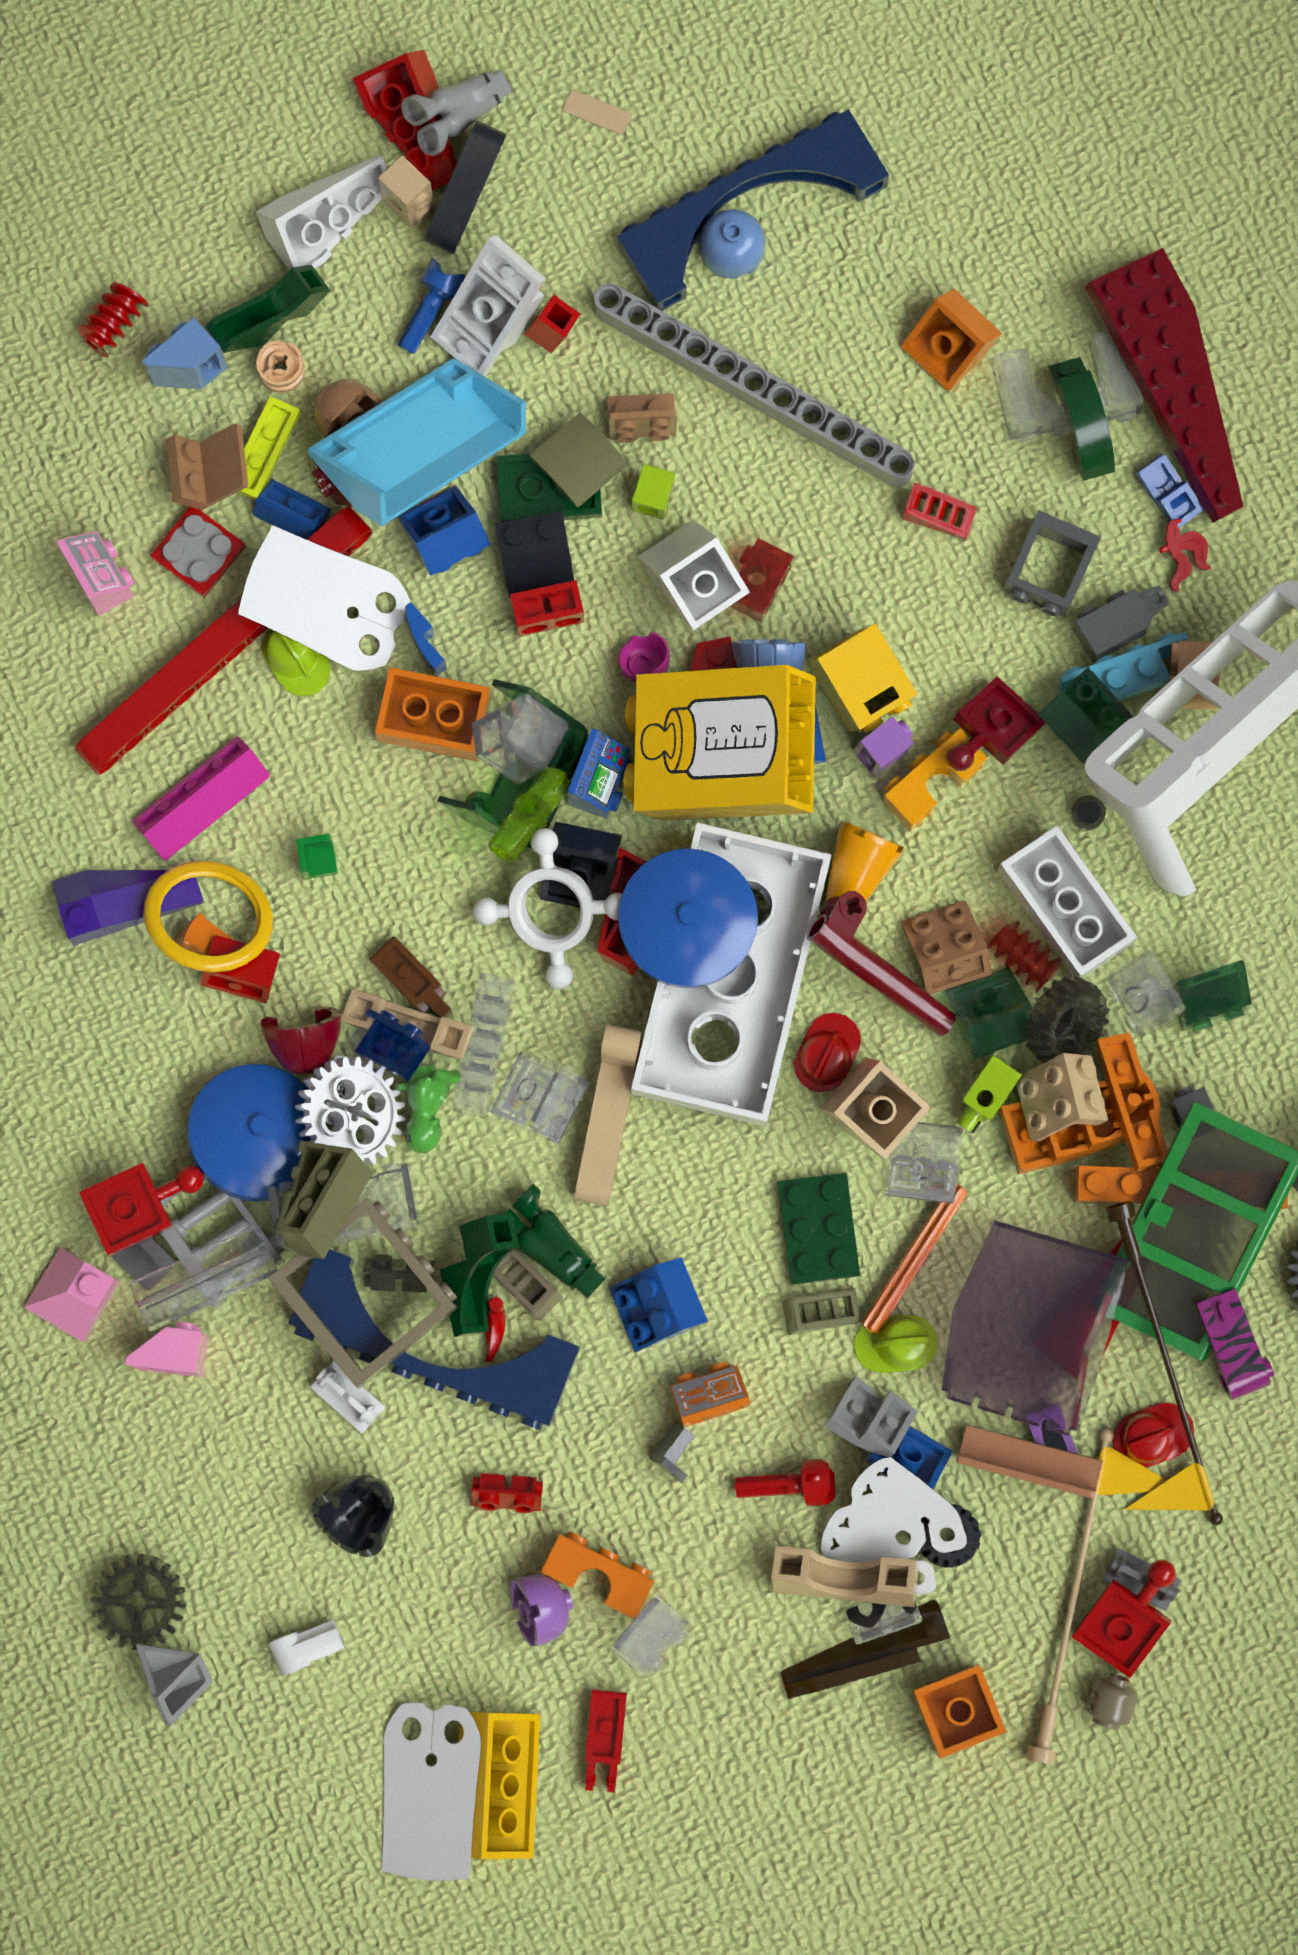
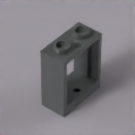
M1038 510L1006 582L1004 591L1009 593L1008 596L1016 602L1022 604L1031 602L1040 606V610L1049 616L1058 617L1061 615L1066 617L1101 537ZM1037 534L1084 554L1065 598L1018 578Z

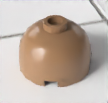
M350 378L341 379L326 385L320 391L314 405V421L323 437L326 438L382 402L379 396L364 383Z

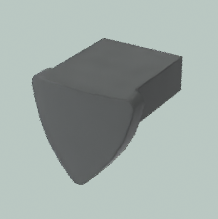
M674 1422L657 1447L649 1455V1459L682 1484L688 1475L678 1468L675 1463L695 1435Z

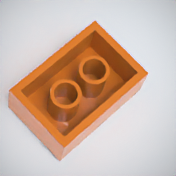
M389 667L375 730L377 741L478 761L491 701L490 687Z

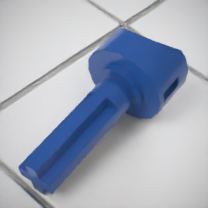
M433 257L430 259L419 279L426 285L429 291L425 294L397 344L399 347L409 353H416L441 309L444 299L449 301L454 298L466 275L445 274L441 269L440 263Z

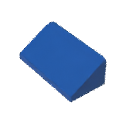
M271 479L257 497L253 515L275 527L307 540L323 526L330 514L331 508Z

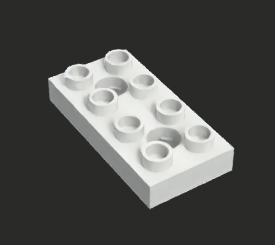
M697 823L690 849L708 851L730 862L745 877L751 889L759 891L765 897L767 904L770 905L771 914L766 921L764 920L757 926L755 939L746 958L736 970L722 980L697 988H679L657 982L631 1087V1094L766 1127L810 946V941L807 940V933L816 921L831 854ZM712 1020L727 1023L733 1030L735 1038L739 1040L736 1052L718 1062H709L702 1059L703 1057L697 1052L695 1044L691 1042L696 1028L699 1029L703 1024Z

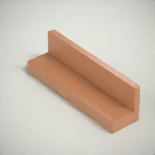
M968 1424L966 1425L960 1452L956 1459V1462L1089 1498H1094L1103 1465V1460Z

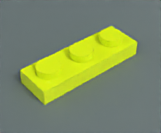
M269 397L244 448L248 486L237 493L256 501L257 497L266 487L301 415L300 409L274 397Z

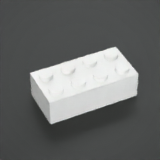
M1055 826L1000 864L997 872L1076 982L1125 950L1136 940L1137 936L1058 826Z

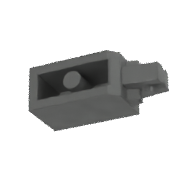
M1159 585L1139 593L1135 589L1128 593L1120 590L1106 599V605L1098 609L1095 606H1091L1077 615L1078 620L1074 624L1073 631L1092 663L1146 635L1152 617L1169 604L1166 595Z

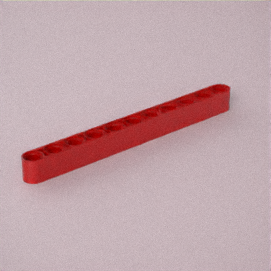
M346 506L307 540L350 557L371 537L373 530L350 506ZM241 599L78 742L75 752L97 775L108 771L268 629V627L238 614Z

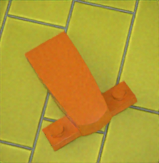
M1130 1032L1100 1038L1095 1042L1106 1080L1098 1082L1105 1102L1108 1121L1100 1125L1073 1124L1041 1141H1032L1029 1137L1021 1102L1000 1107L998 1111L1018 1175L1085 1157L1125 1141L1135 1172L1161 1166L1168 1148L1159 1123V1097L1153 1082L1142 1071Z

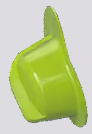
M272 629L266 633L262 641L263 656L280 684L288 692L297 696H310L318 693L326 686L330 677V663L326 656Z
M890 1316L878 1334L871 1333L863 1326L860 1327L855 1336L854 1350L861 1364L873 1372L913 1371L925 1367L933 1360L937 1352L938 1339L930 1323L919 1316Z

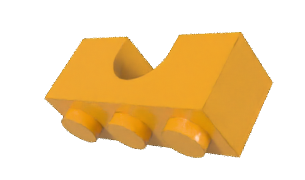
M961 728L954 734L950 731L946 732L934 744L937 749L928 757L924 753L920 755L909 766L912 771L902 779L900 776H897L884 788L887 793L884 795L883 803L910 832L936 809L937 802L929 794L926 787L928 779L942 774L952 778L961 787L983 768L987 762L988 757L979 749L974 754V762L969 769L956 771L949 766L947 762L949 749L956 744H965L970 740Z

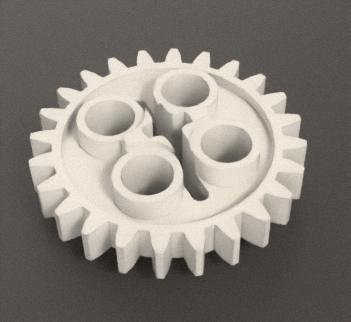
M347 1057L337 1058V1064L334 1060L325 1062V1069L319 1067L313 1070L316 1078L311 1077L304 1080L310 1089L298 1092L305 1099V1103L295 1105V1108L303 1111L304 1116L295 1121L306 1126V1129L299 1135L300 1137L310 1136L311 1140L309 1142L352 1148L367 1165L376 1164V1157L386 1158L388 1156L384 1147H396V1143L391 1136L402 1135L403 1133L395 1126L396 1122L405 1121V1117L397 1114V1110L403 1108L405 1103L395 1102V1097L401 1091L390 1089V1085L394 1081L393 1077L382 1078L385 1070L384 1067L376 1068L372 1071V1060L364 1061L362 1065L360 1057H353L350 1061H348ZM339 1082L345 1087L343 1099L339 1097L336 1090ZM369 1095L375 1100L373 1112L367 1106ZM327 1100L330 1104L338 1108L350 1107L349 1112L338 1108L328 1107L324 1104V1101ZM328 1114L334 1120V1127L332 1131H330L325 1124V1119ZM352 1114H354V1115H356V1116L363 1117V1118H353V1119H351ZM364 1118H370L375 1120L377 1123L376 1126H374L371 1122L367 1121ZM358 1127L364 1133L362 1144L357 1141L355 1135Z

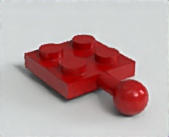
M142 1162L80 1191L79 1194L107 1256L110 1257L172 1228L173 1225L163 1206L162 1200L181 1191L189 1194L197 1192L204 1183V1177L201 1170L197 1167L185 1166L178 1171L176 1179L155 1188L147 1168Z
M1164 1559L1156 1560L1149 1566V1580L1138 1595L1112 1579L1072 1634L1073 1639L1128 1678L1132 1677L1171 1624L1170 1618L1149 1604L1160 1588H1166L1175 1581L1176 1569L1171 1562Z

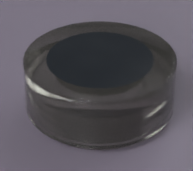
M1091 795L1080 797L1071 808L1073 824L1083 831L1097 829L1103 823L1106 816L1103 802Z

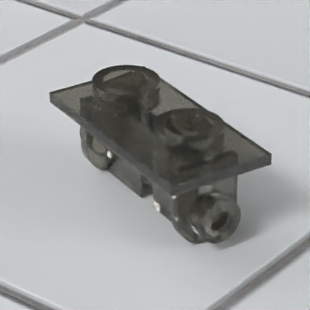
M377 1254L365 1259L363 1272L369 1273H364V1287H370L371 1291H395L396 1279H402V1292H427L425 1285L403 1259H392V1256L386 1254ZM428 1260L434 1268L435 1260Z

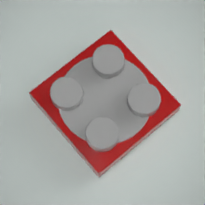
M189 507L150 557L205 599L245 549L246 545L200 509Z

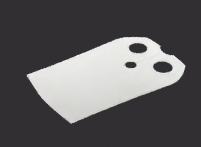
M272 526L250 568L238 614L279 632L349 669L363 671L376 669L387 664L396 645L393 638L394 631L400 624H404L407 616L405 606L410 602V599L404 587L392 573ZM381 592L391 593L396 600V606L390 613H382L376 608L375 599ZM351 606L356 607L359 612V616L355 619H350L347 616V609ZM366 634L377 637L380 644L378 652L372 656L364 655L359 649V640Z
M424 1703L401 1704L391 1717L384 1732L382 1871L420 1880L441 1881L470 1878L473 1818L481 1737L475 1721L467 1708L444 1704L439 1710H431ZM411 1717L416 1718L421 1724V1734L413 1741L407 1740L402 1733L404 1721ZM454 1720L458 1721L464 1730L463 1738L456 1744L449 1743L444 1736L445 1726L448 1722ZM431 1751L437 1758L436 1764L432 1767L428 1766L425 1760Z

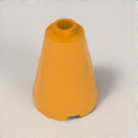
M842 820L838 829L824 903L828 899L841 896L848 891L860 893L867 902L902 855L905 847L892 841H887L877 834Z

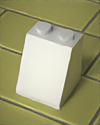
M694 519L638 556L655 586L693 631L750 593L718 538Z

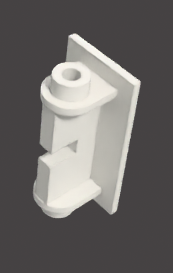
M334 1361L327 1369L324 1368L316 1377L317 1380L311 1386L318 1395L362 1434L386 1408L365 1388H356Z

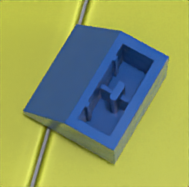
M682 1257L654 1265L609 1288L634 1352L661 1343L708 1322Z

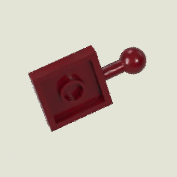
M996 676L954 717L953 720L972 738L965 744L952 746L947 753V762L952 769L965 771L972 766L974 754L981 747H984L1004 765L1043 728L1047 720Z

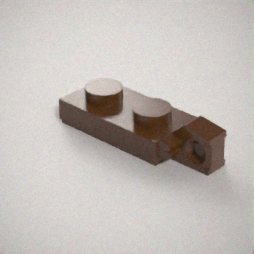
M395 936L369 958L370 962L416 1009L423 1013L430 1009L439 1018H447L453 1013L451 1008L441 999L446 994L441 983Z

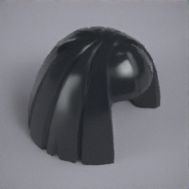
M358 1475L339 1481L325 1489L313 1501L311 1512L315 1513L313 1518L317 1526L323 1529L322 1532L324 1534H328V1538L336 1545L340 1544V1548L354 1555L359 1552L360 1556L371 1557L382 1550L388 1538L394 1513V1497L384 1480L371 1475Z

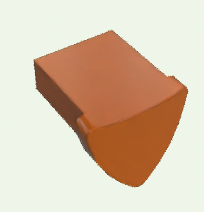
M199 913L179 931L173 941L188 951L208 956L215 935L229 939L233 938L206 920L203 914Z

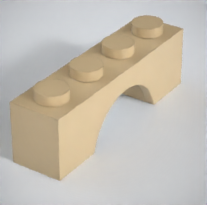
M775 1546L771 1576L774 1593L915 1607L918 1580L917 1560L880 1557L870 1562H844L823 1557L811 1549Z

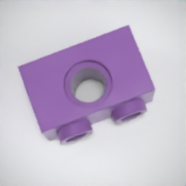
M892 716L862 739L853 752L871 775L876 777L907 753L914 744L910 739L913 737V733L904 721L900 720L897 722Z

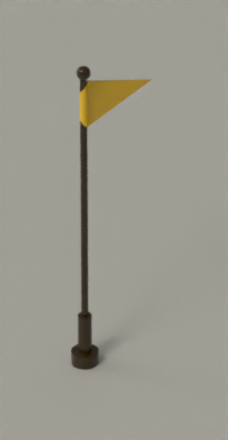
M1132 1200L1120 1202L1105 1208L1110 1223L1117 1222L1128 1260L1133 1262L1195 1463L1189 1465L1123 1510H1210L1209 1521L1212 1525L1217 1526L1222 1523L1223 1516L1216 1509L1214 1497L1139 1258L1142 1255L1130 1217L1136 1215Z

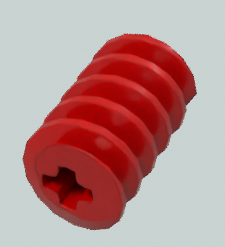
M117 282L111 283L109 287L111 293L107 292L102 295L101 299L104 304L96 303L94 305L95 314L89 313L86 315L85 320L88 325L79 324L77 327V331L84 342L93 351L105 358H109L104 349L105 346L114 349L117 347L112 339L113 335L120 338L125 337L120 326L133 327L128 316L141 317V313L136 306L138 304L147 308L149 306L148 302L139 293Z

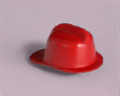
M828 1013L815 1019L809 1027L794 1061L795 1074L801 1084L809 1090L826 1092L833 1090L843 1082L858 1054L861 1044L860 1031L855 1022L846 1015L839 1013Z
M1171 1403L1156 1404L1126 1416L1115 1427L1112 1440L1114 1450L1145 1468L1176 1458L1186 1452L1190 1446L1176 1404ZM1187 1412V1415H1188V1418H1189V1422H1190V1425H1191V1428H1192V1431H1193V1434H1194V1433H1195V1430H1194L1193 1420L1191 1419L1190 1415H1189L1188 1412Z

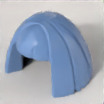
M787 639L732 641L737 668L789 665L801 671L803 670L805 642L787 643Z

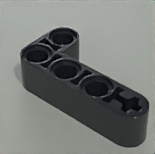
M476 120L423 241L454 255L506 138V133Z

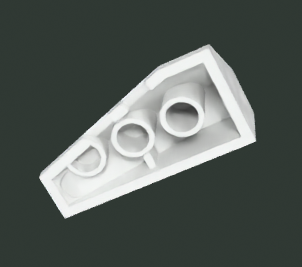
M378 155L283 195L256 211L267 242L289 270L293 267L311 264L314 268H317L325 263L332 255L330 251L342 238L346 239L353 232L351 230L353 225L363 214L368 215L379 203L382 196L378 177L387 169L383 156Z

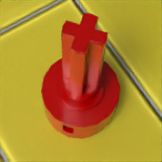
M821 1458L804 1459L800 1474L736 1477L734 1482L736 1498L801 1493L807 1507L827 1505L836 1498L835 1474L829 1468V1464Z

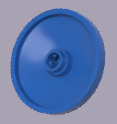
M699 849L668 851L655 856L643 864L627 883L621 897L618 914L620 937L631 960L640 970L654 980L679 988L707 986L722 980L736 970L752 947L758 923L755 897L745 877L724 858Z
M260 1064L237 1066L211 1079L199 1092L191 1107L186 1130L187 1145L195 1166L201 1170L203 1177L221 1192L246 1201H270L290 1194L294 1184V1179L291 1177L293 1167L299 1165L302 1154L298 1150L300 1141L309 1142L311 1140L310 1136L300 1137L299 1134L306 1129V1126L295 1121L304 1116L303 1111L295 1108V1105L305 1103V1099L298 1092L309 1090V1088L298 1078L282 1069Z

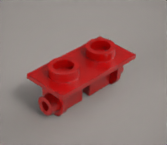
M480 1473V1476H473L471 1506L485 1511H495L498 1508L513 1509L515 1512L522 1514L541 1511L543 1481H537V1477L512 1475L511 1487H504L505 1475Z

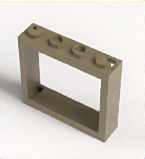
M365 1198L352 1209L337 1237L367 1214L440 1304L438 1308L363 1369L360 1368L288 1279V1277L313 1257L296 1255L268 1278L358 1389L457 1309L453 1303L457 1296L445 1281L440 1285L437 1284L430 1275L435 1271L433 1266L423 1254L418 1258L415 1257L408 1248L413 1244L411 1239L401 1227L394 1231L386 1221L391 1217L388 1211L378 1200L372 1204L368 1198Z

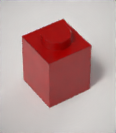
M553 294L539 310L524 334L552 354L566 338L581 314Z

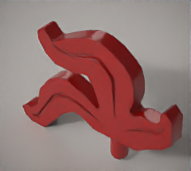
M1179 518L1168 522L1164 538L1166 545L1159 548L1160 553L1169 551L1170 556L1177 563L1176 571L1169 582L1173 592H1179L1178 586L1180 582L1187 579L1192 571L1191 561L1181 550L1192 552L1195 566L1200 570L1208 571L1211 569V566L1206 563L1208 556L1207 540L1196 531H1189L1180 535L1178 524L1182 520Z

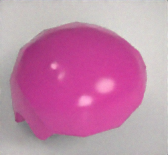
M650 632L645 637L634 635L620 649L618 665L621 673L626 679L635 684L637 675L667 673L670 662V650L666 640L655 632Z

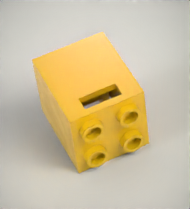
M876 623L863 627L807 661L808 666L814 676H816L817 681L848 732L858 730L861 734L873 730L883 723L881 718L887 713L888 716L904 711L913 705L910 699L918 695ZM892 687L896 694L895 696L874 709L867 710L865 702Z

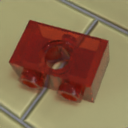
M760 538L757 539L753 547L748 544L739 563L743 564L739 575L750 593L730 607L762 623L793 566L794 556ZM752 573H761L765 576L766 581L761 585H754L749 582L748 576Z

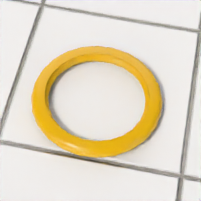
M195 861L171 868L153 883L144 901L143 917L147 932L154 944L174 962L196 971L215 973L230 971L246 965L263 951L273 931V914L270 902L261 887L247 874L235 867L220 862ZM196 877L217 878L231 883L239 888L254 906L256 928L253 936L245 946L228 955L207 956L184 949L168 936L162 924L160 916L161 904L168 891L179 882Z

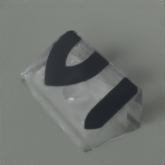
M916 1600L915 1607L865 1602L845 1610L855 1644L867 1642L922 1621Z

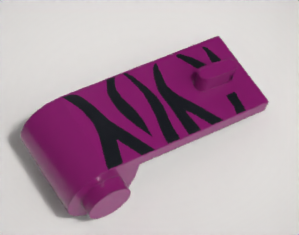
M1236 1288L1197 1302V1309L1220 1366L1218 1368V1375L1228 1398L1234 1400L1271 1385L1270 1378L1274 1376L1272 1366L1267 1357L1262 1358Z

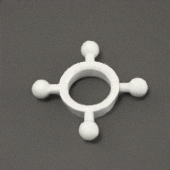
M541 828L535 831L531 837V847L539 854L540 868L527 873L517 882L511 892L509 904H498L491 898H482L475 903L473 916L482 925H491L498 918L510 917L513 928L524 942L535 949L550 952L551 965L546 970V981L552 988L564 989L572 982L573 972L564 961L563 951L574 947L586 936L592 924L593 914H607L609 918L618 920L622 893H613L606 900H593L588 885L580 876L568 869L556 867L553 861V852L557 849L558 837L551 829ZM542 880H555L567 885L575 893L580 904L581 915L580 921L573 932L560 936L550 935L541 931L533 924L526 908L527 894L533 884Z

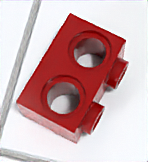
M577 580L510 594L518 637L585 623Z

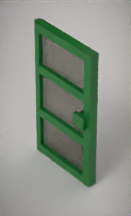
M1194 1100L1132 1222V1226L1142 1255L1139 1258L1165 1344L1205 1362L1212 1345L1196 1303L1236 1288L1237 1293H1239L1298 1175V1150ZM1122 1242L1091 1307L1156 1339L1133 1262L1128 1260Z

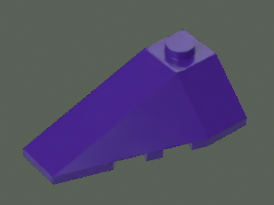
M84 870L54 880L53 885L57 905L69 941L75 946L145 923L143 917L144 901L149 888L158 877L169 870ZM197 878L181 881L168 891L161 904V917L204 903Z

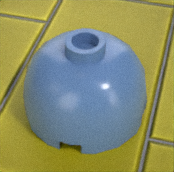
M737 209L722 210L711 216L702 228L699 240L701 257L708 270L719 277L728 279L739 278L740 275H745L748 272L750 274L755 271L763 260L766 245L763 229L756 218L746 211Z

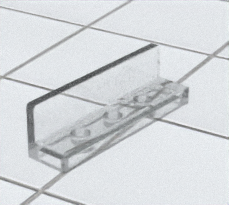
M254 1225L138 1278L130 1283L136 1306L151 1332L269 1278L277 1271V1267L265 1245L259 1227Z

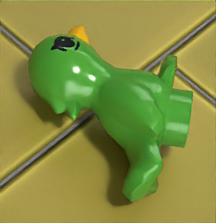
M433 1065L417 1067L408 1072L410 1082L400 1083L396 1086L397 1091L407 1092V1099L411 1109V1119L401 1139L414 1152L427 1153L438 1144L441 1136V1127L439 1125L440 1119L436 1118L435 1114L444 1103L451 1084L460 1081L461 1074L458 1070H436V1067Z

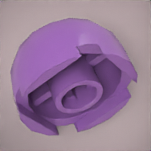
M540 1574L526 1575L510 1583L513 1610L518 1608L522 1621L516 1622L530 1647L542 1646L557 1639L565 1631L569 1622V1610L573 1609V1601L567 1589L562 1590L557 1581L551 1577Z

